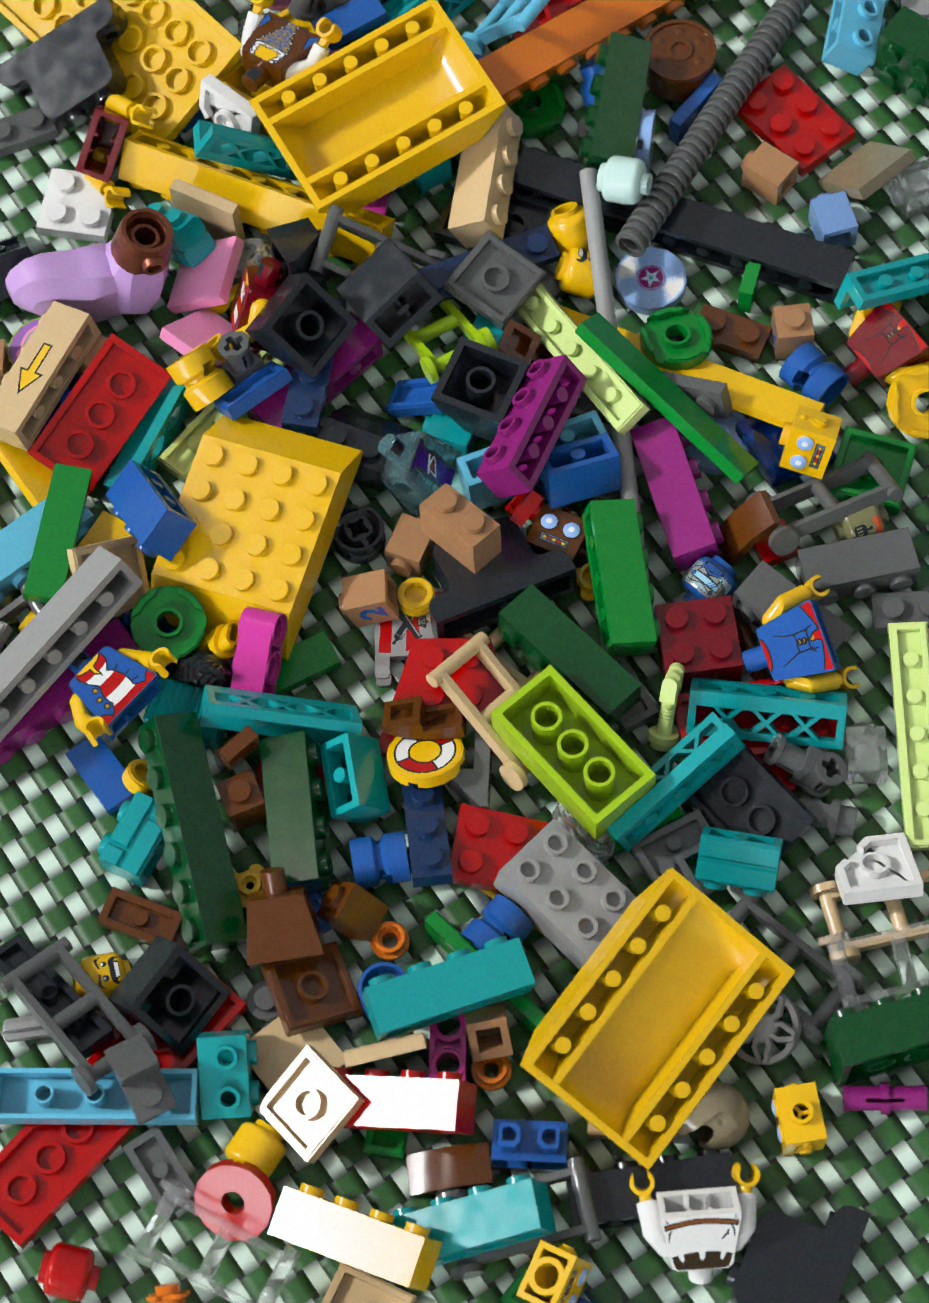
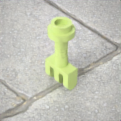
M672 663L661 685L659 697L661 707L658 725L649 728L648 739L651 742L650 745L658 751L666 752L671 750L679 740V732L673 728L677 699L682 689L684 667L680 663Z

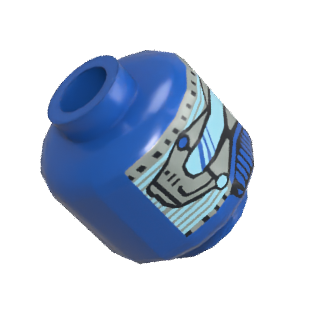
M714 555L712 558L700 557L681 580V585L687 592L683 599L691 601L732 595L737 589L736 571L717 555Z

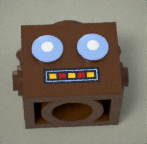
M543 503L542 509L534 523L530 524L527 529L526 540L535 554H544L553 550L567 553L577 569L581 559L587 556L582 518L570 509H551L549 505Z

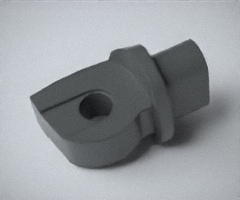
M838 798L833 799L831 805L799 799L819 819L812 827L828 828L829 838L834 839L835 835L853 838L858 808L841 805L842 799Z

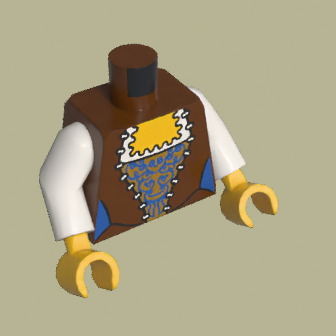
M250 0L254 6L252 11H248L242 33L240 54L243 57L246 73L241 77V81L251 92H257L264 84L270 87L280 84L326 58L330 52L329 44H335L341 40V28L336 24L332 25L331 20L323 17L316 24V32L318 34L316 35L270 11L263 15V9L269 8L273 0Z

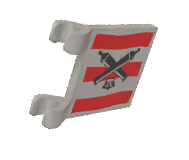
M434 588L435 596L444 593L442 588ZM399 607V619L374 624L375 677L378 687L391 686V660H406L414 638H435L432 633L431 622L426 619L430 612L423 616L413 617L405 614Z

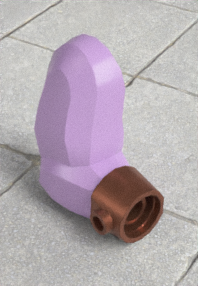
M152 208L131 210L123 217L113 239L106 244L39 253L24 259L8 273L5 279L6 289L15 305L39 316L47 312L53 301L89 313L95 323L121 314H146L159 301L168 275L173 245L172 225L166 216Z

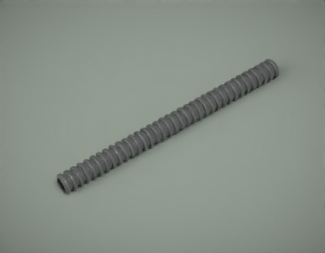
M776 0L773 3L772 8L767 12V15L763 18L752 37L748 40V43L738 55V58L713 92V95L698 114V117L694 120L688 132L678 144V147L669 157L668 162L659 172L658 177L653 181L650 194L642 197L637 208H635L626 224L617 234L616 244L621 251L632 257H640L645 253L646 248L651 244L656 233L661 229L667 217L671 214L672 209L677 205L682 194L687 190L692 179L697 175V172L701 169L703 163L707 160L713 148L717 145L723 133L751 94L752 89L757 85V82L775 58L776 53L781 49V46L785 43L791 31L795 28V25L813 0Z

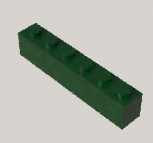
M197 712L156 715L138 727V744L146 759L148 768L147 783L149 788L153 790L156 803L155 818L163 834L165 843L164 858L171 869L174 883L172 888L173 898L179 905L181 913L182 937L188 944L190 954L232 948L247 940V927Z

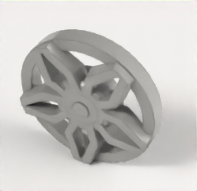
M780 992L773 1002L775 1003L778 1000L775 1013L770 1012L768 1008L743 1042V1044H750L753 1041L751 1047L754 1056L748 1054L741 1046L737 1050L736 1054L743 1060L756 1065H772L786 1059L796 1048L801 1035V1019L794 1003L783 993ZM785 1006L790 1013L792 1026L779 1020L783 1016ZM781 1028L789 1032L791 1036L779 1037ZM774 1040L777 1043H788L780 1053L771 1057L774 1050ZM760 1043H765L766 1045L763 1058L759 1048Z

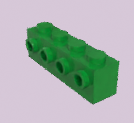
M634 499L590 501L582 514L602 649L611 657L648 655L660 638V624L657 618H653L651 606L654 603V587L651 582L647 581L646 570L649 564L647 548L642 547L640 535L643 531L642 515L640 512H636Z

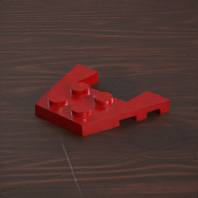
M414 638L393 701L422 696L425 707L452 703V700L440 686L434 688L427 682L426 675L471 638ZM489 638L490 643L487 647L496 656L491 638ZM476 655L450 676L479 712L505 691ZM383 730L379 744L381 755H387L389 745L397 736L386 734Z

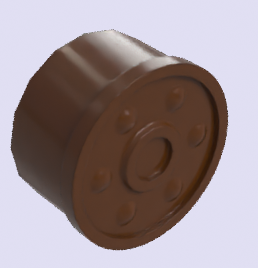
M672 19L658 24L646 36L645 40L652 42L646 84L653 93L661 98L676 102L686 101L709 74L714 72L717 46L713 35L703 25L687 19Z

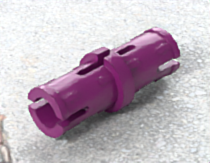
M880 1082L879 1086L843 1085L844 1112L880 1111L881 1115H889L892 1110L927 1111L926 1085L889 1086L888 1082Z

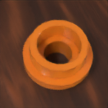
M382 922L370 942L371 949L382 960H397L408 951L410 945L409 933L398 922ZM387 937H395L398 940L397 944L391 948L385 947L383 941Z
M507 1056L473 1062L471 1066L472 1078L476 1085L483 1090H500L507 1085L511 1078V1063ZM491 1065L499 1069V1074L493 1078H489L484 1074L486 1067Z

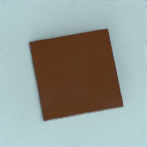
M337 941L326 943L322 955L269 962L260 965L286 1037L359 1018L364 1012Z

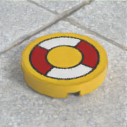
M397 736L389 745L386 758L391 776L400 784L409 786V782L418 784V788H432L443 785L458 775L461 771L460 766L465 761V751L461 738L420 740Z

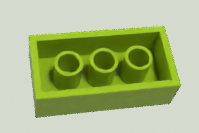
M551 665L546 667L491 712L492 728L596 841L608 832L607 828L656 785V774Z

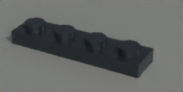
M19 933L0 946L1 977H4L38 954ZM51 965L23 983L51 1018L81 998ZM94 1009L62 1030L85 1059H88L115 1039L113 1029Z

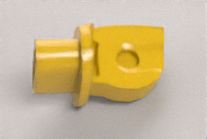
M231 620L227 624L223 623L214 627L210 634L205 636L200 647L194 653L210 651L222 659H231L237 648L239 622Z

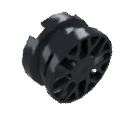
M353 505L343 509L333 536L336 551L342 559L350 563L365 564L372 562L385 549L386 536L382 517L375 509L369 506L362 508Z

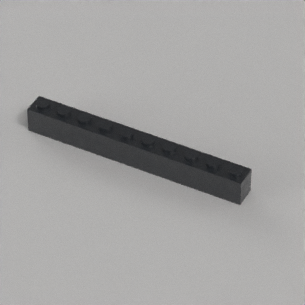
M519 144L518 162L515 166L513 177V191L559 205L567 202H577L578 205H583L579 175L583 165L571 158H560L548 154L540 148H529ZM600 192L605 231L618 234L632 215V212L637 208V205L628 206L607 202L603 198L602 192ZM681 197L677 202V205L672 209L671 214L667 217V220L650 244L741 275L744 274L746 264L749 262L761 264L759 281L836 305L834 299L846 273L852 272L855 252L848 250L842 245L828 244L815 240L805 233L787 231L773 223L759 222L747 218L739 212H728L713 207L705 201H694L685 197Z

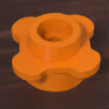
M180 1283L155 1286V1293L149 1294L146 1300L152 1303H186L185 1298L190 1295V1290H180Z

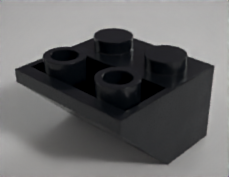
M389 237L336 287L337 291L362 321L389 348L443 298L438 287Z

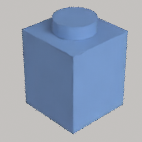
M828 192L810 199L808 220L815 239L828 244H839L845 248L856 245L858 223L846 192Z

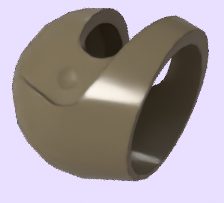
M715 1080L675 1135H686L702 1126L698 1140L700 1147L723 1150L734 1146L746 1134L750 1122V1112L745 1097L732 1085Z

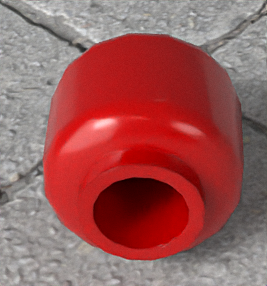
M58 1242L52 1250H45L37 1282L43 1283V1291L48 1296L80 1302L84 1299L87 1290L96 1291L102 1267L94 1265L95 1254L92 1249Z

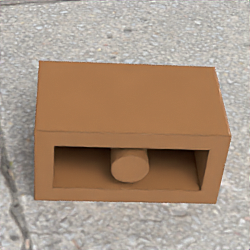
M445 483L419 504L421 532L474 574L502 551L500 524L449 484Z

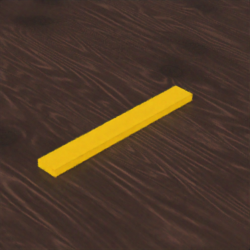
M561 306L578 326L581 322L590 318L588 315ZM617 327V330L642 352L640 335ZM706 359L700 365L687 370L672 371L659 368L661 371L727 383L733 410L780 428L784 427L785 422L793 423L799 404L824 412V403Z

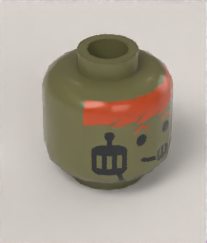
M881 503L851 514L845 519L831 524L836 539L842 541L885 532L884 524L889 523V516L884 504Z

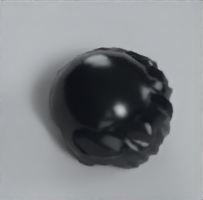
M200 651L179 661L174 681L176 680L179 683L189 682V685L194 687L198 685L205 687V685L216 686L221 683L223 687L230 688L233 672L227 660L217 657L213 652Z

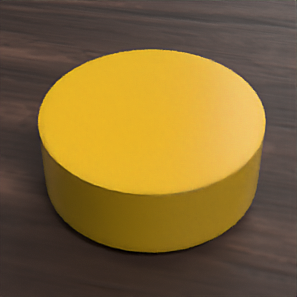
M418 577L404 581L397 591L400 609L405 614L413 617L429 613V604L435 597L433 585L426 579Z
M136 759L131 761L122 774V781L125 787L134 795L139 791L152 797L154 796L153 790L149 788L147 783L148 768L146 760Z

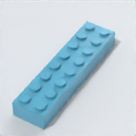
M0 1068V1124L139 1125L113 1071L96 1082L98 1088L96 1093L87 1096L75 1082L71 1073L72 1068ZM160 1069L177 1103V1107L142 1125H198L200 1103L199 1070Z

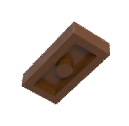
M704 303L700 314L706 318L712 327V348L759 363L771 336L772 327Z
M112 887L96 922L102 928L150 945L156 936L176 942L181 932L182 918L181 913Z

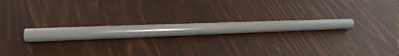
M584 168L579 172L596 310L597 313L599 312L617 329L600 192L597 191V169ZM611 425L613 444L620 454L622 489L619 490L620 499H634L636 512L641 513L630 430L623 436ZM642 531L640 535L642 547H645L644 533ZM647 568V570H646L647 581L650 582V580H649V572H648V568ZM658 642L655 643L649 653L658 651Z

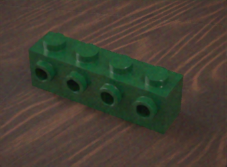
M611 31L606 43L599 44L595 56V64L600 65L599 73L594 74L589 94L594 96L593 105L589 104L584 120V125L589 126L588 136H583L579 149V156L584 158L582 169L595 168L598 174L601 163H607L608 159L614 155L634 157L652 48L651 41Z
M533 584L528 586L499 612V633L504 641L511 647L517 645L527 654V661L536 671L542 672L551 665L610 727L640 701L642 685Z
M304 730L259 739L271 867H284L287 887L305 885L308 893L327 890L329 888L328 876L333 875V863L330 853L326 852L325 838H329L330 831L325 815H322L321 802L326 800V791L323 780L318 777L317 765L322 764L319 744L314 742Z

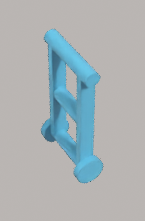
M498 0V4L474 33L465 32L461 37L473 54L482 55L486 51L485 44L517 31L525 32L550 0Z

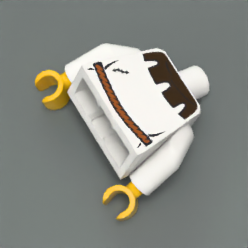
M736 1162L732 1167V1178L740 1184V1193H737L736 1186L656 1192L657 1200H652L651 1191L655 1186L653 1173L647 1170L650 1185L644 1189L638 1188L635 1185L633 1173L631 1174L630 1188L635 1194L639 1195L640 1203L636 1205L645 1240L661 1257L670 1258L673 1270L677 1272L688 1271V1278L691 1282L701 1285L707 1284L713 1279V1269L729 1268L733 1264L735 1252L742 1250L756 1230V1194L752 1193V1187L760 1179V1170L753 1163H751L752 1174L749 1179L744 1181L740 1178V1163Z

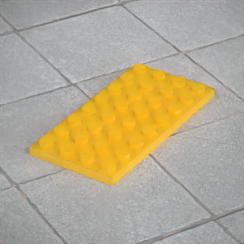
M0 0V12L32 42H35L97 0ZM113 0L122 7L128 21L124 34L112 43V50L127 79V88L122 96L138 104L158 110V115L152 114L149 120L150 126H153L152 130L132 124L130 132L134 134L141 130L173 142L200 109L201 80L209 74H212L217 79H221L228 74L242 57L240 54L242 43L194 0Z

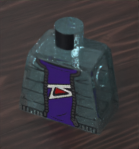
M424 431L400 433L396 436L387 434L378 444V451L387 458L381 475L382 482L415 517L420 516L419 504L445 483L450 486L452 485L457 470L456 458L462 455L460 450Z

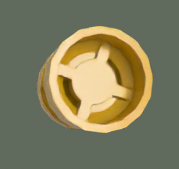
M206 342L195 347L166 368L176 385L186 388L183 395L195 412L212 403L234 387L225 370L215 367L217 358Z

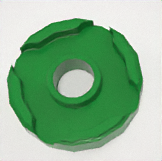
M552 80L535 92L531 88L522 92L523 96L517 102L508 106L523 122V133L520 138L524 139L543 138L553 133L562 124L566 114L565 95L559 85ZM527 102H536L540 105L534 111L525 110L522 106Z
M667 307L653 312L640 330L642 353L657 367L672 371L687 370L700 365L709 356L713 345L712 327L706 318L698 312L697 316L689 313V309L683 307ZM678 334L683 336L685 339L682 341L675 342L669 340L667 337Z
M159 586L150 589L138 599L131 614V631L134 641L141 650L154 652L158 648L165 647L178 660L190 656L200 647L206 636L208 621L203 605L193 593L181 586ZM171 613L179 618V626L172 633H164L159 630L158 622L164 614Z

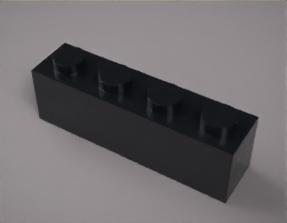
M708 1148L697 1151L695 1153L696 1157L679 1159L677 1154L659 1156L649 1169L655 1177V1186L651 1191L652 1200H657L656 1192L736 1186V1182L731 1174L733 1165L730 1152L720 1153V1150ZM637 1161L619 1162L613 1165V1170L600 1172L597 1171V1167H585L600 1230L640 1225L636 1205L640 1203L639 1195L635 1194L630 1188V1177L633 1173L634 1183L641 1189L647 1188L650 1185L647 1169L642 1165L638 1166ZM571 1179L566 1180L572 1227L580 1226L581 1222Z

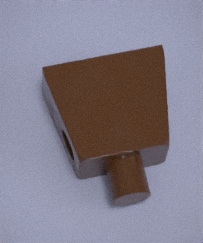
M270 867L261 870L263 891L250 893L247 900L248 966L322 955L325 948V939L306 886L295 885L287 887L284 867Z

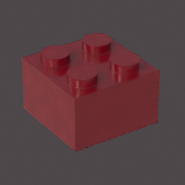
M731 595L655 605L654 618H657L660 624V638L657 642L663 680L672 663H680L684 667L681 691L690 690L692 677L741 682L743 660Z

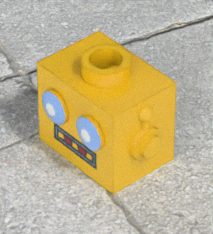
M799 404L793 423L785 422L778 444L784 445L779 466L822 480L837 441L842 418Z
M815 1082L792 1083L786 1087L774 1088L771 1107L776 1120L777 1136L781 1144L783 1156L799 1153L800 1155H809L812 1151L824 1149L827 1134Z
M540 1240L516 1295L531 1303H576L593 1264L576 1257L577 1253L574 1251V1248L564 1243L557 1248Z

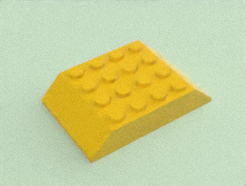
M428 0L249 100L254 112L318 213H328L330 205H337L344 212L358 211L478 143L507 107L506 102L437 0Z
M223 415L203 434L179 501L197 525L171 561L160 555L157 556L151 572V589L172 585L181 586L193 593L205 610L208 621L206 635L210 634L211 630L220 624H227L231 620L239 622L242 611L247 606L285 614L287 617V631L283 641L281 659L288 661L362 459L363 451L244 417H239L233 421ZM171 613L164 614L159 620L160 623L176 628L179 626V618Z
M669 868L631 902L535 1028L520 1066L645 1169L649 1170L796 971L675 869Z

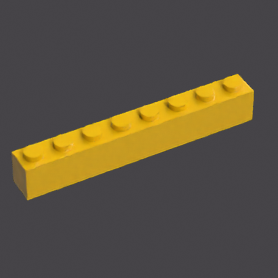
M141 130L124 139L118 179L129 182L130 186L135 189H149L161 193V197L172 201L169 188L176 178L238 203L242 223L255 226L256 230L260 233L268 234L267 229L305 218H309L317 230H322L327 213H318L302 186L261 172L196 158L194 149ZM361 208L356 212H343V216L383 235L392 237L395 223L394 218L365 208ZM338 227L329 257L340 256L349 259L358 267L375 251L376 245Z

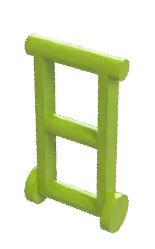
M450 299L438 304L448 316L415 332L410 329L403 336L420 356L421 368L431 385L439 382L438 374L445 370L454 350L436 358L424 343L459 327L469 340L498 350L490 330L485 326L477 331Z

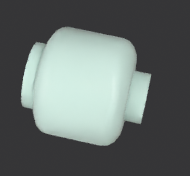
M614 155L608 159L607 163L603 162L599 167L597 191L602 192L603 198L607 202L635 206L641 201L643 195L650 194L653 176L647 173L646 164L643 160Z

